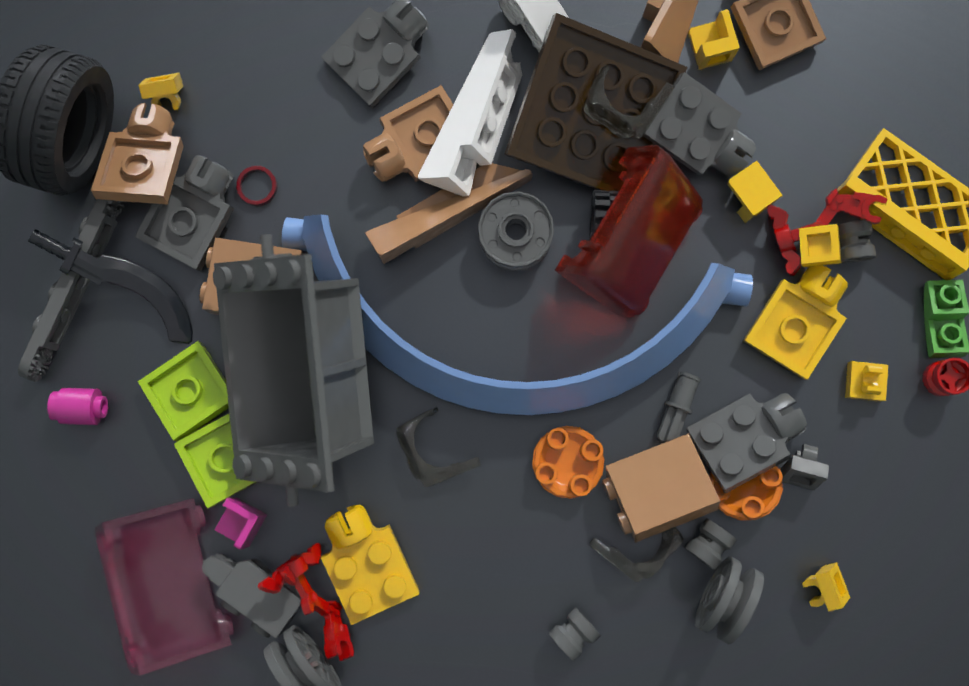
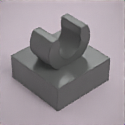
M803 444L802 450H797L795 456L793 455L781 467L782 482L815 490L828 479L829 465L816 462L818 457L817 447Z

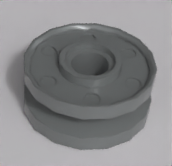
M520 191L504 193L491 200L482 211L478 224L480 246L487 259L497 267L509 271L527 270L540 263L549 252L554 235L553 218L546 205L534 195ZM512 224H518L525 229L526 234L519 240H513L507 236L506 229Z
M730 556L722 561L711 577L702 595L695 617V627L706 633L711 631L718 623L717 638L727 644L735 642L748 625L758 605L764 584L763 573L754 568H749L740 577L741 562Z
M292 625L283 633L287 648L281 643L273 641L263 649L268 667L281 686H341L340 679L329 659L326 658V655L314 640L300 627Z

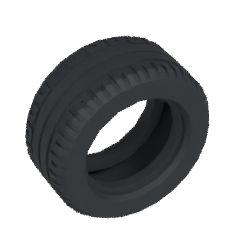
M41 44L22 51L12 61L0 81V172L5 178L24 186L60 196L77 192L92 178L99 166L109 132H111L114 113L112 80L108 72L97 60Z

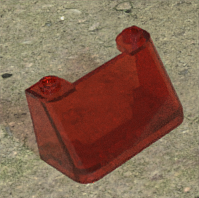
M657 145L628 147L619 163L627 171H622L618 177L624 184L591 240H581L578 247L582 251L574 258L563 255L555 269L557 273L618 316L627 318L639 315L647 308L650 295L692 223L700 217L703 210L701 195L672 157Z

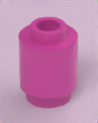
M61 388L59 391H53L49 396L47 405L48 415L51 420H57L59 424L98 425L101 418H105L107 415L108 400L102 395L100 389Z

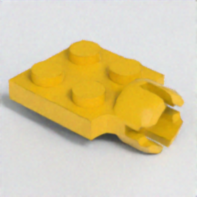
M824 265L808 267L796 284L790 283L785 279L781 280L743 339V342L802 379L808 380L847 319L837 310V303L848 287L847 281L838 273L835 278L832 276L828 277L832 269Z
M361 504L347 507L348 512L345 513V517L350 528H348L341 511L336 512L326 520L325 530L332 543V549L321 556V560L351 625L420 594V590L390 524L382 528H376L372 524L366 509Z

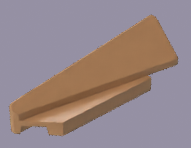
M648 0L642 17L653 23L643 40L641 48L678 63L699 0Z
M493 163L491 165H482L475 170L469 196L463 197L442 189L397 215L396 220L365 232L381 261L385 264L412 247H415V249L481 211L494 198L504 193L513 192L530 182L533 174L530 169L518 170Z

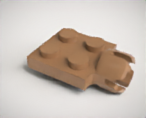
M739 0L730 7L759 71L819 45L826 40L809 0Z
M442 85L380 117V124L384 131L381 135L366 142L363 145V152L370 167L374 166L376 171L373 173L381 182H385L400 173H409L415 182L420 180L418 174L453 107V103Z
M141 103L132 110L127 127L123 131L109 132L91 188L95 199L168 205L184 147L180 137L171 136L174 122L170 112L159 105L152 104L148 118H143L147 105Z

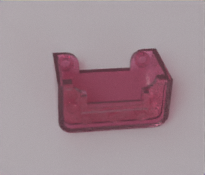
M194 498L102 522L95 527L98 551L125 660L131 674L141 676L231 645L229 636L234 633L231 618L228 613L222 614L219 608H215L208 577H205L201 569L203 558L197 536L200 535V528L205 527V516L202 507L195 505Z

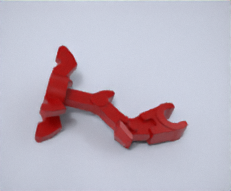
M834 189L825 198L826 207L816 222L800 228L829 225L839 211H843L871 224H880L881 217L871 215L869 208L875 203L886 205L888 199L881 195L854 192V195H838L837 189ZM768 205L767 211L769 217L774 220L773 229L782 257L789 261L785 265L788 274L795 276L802 266L801 257L795 252L797 251L795 242L800 241L799 228L790 230L787 224L789 214L780 207Z
M316 543L307 548V552L299 555L293 554L291 559L275 570L272 577L269 576L259 582L258 588L264 592L276 594L281 591L284 583H288L291 586L294 585L301 597V608L304 615L316 611L325 619L323 629L326 658L332 659L338 656L339 661H344L354 656V648L348 627L342 623L340 617L341 613L339 610L342 609V606L336 600L326 601L312 590L304 575V572L309 569L308 566L319 564L321 544Z

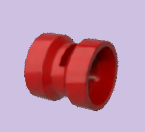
M954 357L931 363L923 373L925 388L931 394L941 397L966 392L969 389V364L961 358Z

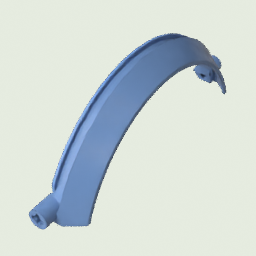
M328 215L304 216V219L286 217L282 229L283 248L301 250L311 254L312 267L318 281L351 279L339 255ZM711 263L705 277L690 300L674 319L652 339L632 353L607 366L581 375L558 380L536 382L501 381L472 375L449 367L425 355L404 341L379 318L360 294L365 349L386 368L411 385L440 399L467 408L513 415L560 413L588 407L614 398L642 384L667 367L694 342L711 322L721 304L746 307L749 305L752 296L753 277L751 274L735 273V269L718 263Z

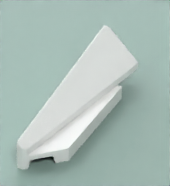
M513 29L492 32L488 35L418 174V178L421 181L465 197L470 195L477 163L479 165L492 164L522 77L520 63L513 62L511 47L514 38H516Z

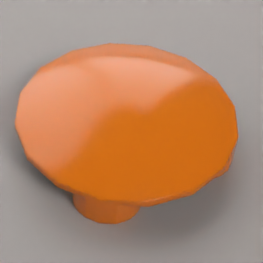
M562 426L554 428L540 438L534 449L532 466L535 478L544 490L556 497L572 499L585 496L596 487L603 475V446L592 434L580 427Z
M777 466L726 494L712 472L709 475L720 499L718 509L726 516L740 521L757 520L770 514L779 504L783 492V476Z

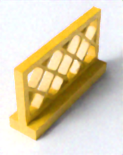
M883 128L844 183L837 189L838 195H854V192L881 195L887 198L886 205L875 203L870 206L869 213L873 216L881 217L880 224H872V228L943 279L952 280L969 268V217L966 210L969 207V188ZM882 142L894 150L896 160L882 162L879 152V146ZM907 166H917L921 169L925 181L911 182ZM898 167L902 184L888 185L884 169ZM875 170L878 186L871 187L859 179L858 176L862 171ZM945 186L952 191L954 202L941 203L937 187ZM927 188L931 205L917 206L913 189ZM904 191L908 207L900 208L891 201L890 192ZM956 209L960 226L947 227L943 210ZM933 211L937 228L930 229L921 223L919 213ZM963 233L966 245L963 252L951 244L949 234Z

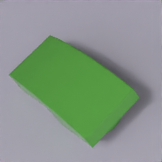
M963 280L926 281L924 285V322L929 358L965 357L969 354V342L964 318L969 314V307Z

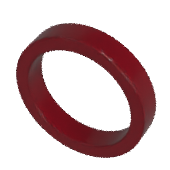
M251 166L241 172L237 179L236 188L244 202L252 206H262L269 203L276 195L277 181L272 172L267 168ZM252 172H264L270 176L272 181V189L269 195L258 201L246 198L242 192V183L245 177Z

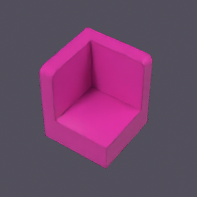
M237 497L226 498L223 504L226 510L215 531L235 541L234 547L240 550L248 548L267 514Z

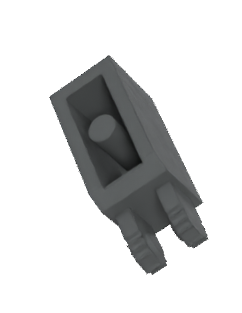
M216 554L203 560L201 569L205 577L208 576L209 580L220 587L216 595L223 600L221 605L236 616L242 613L252 621L251 627L260 635L269 638L271 635L274 638L279 637L300 610L301 597L294 585L291 586L288 583H284L281 591L276 594L267 593L258 588L259 582L269 576L272 577L275 571L257 558L246 559L236 563L231 558H226V555Z

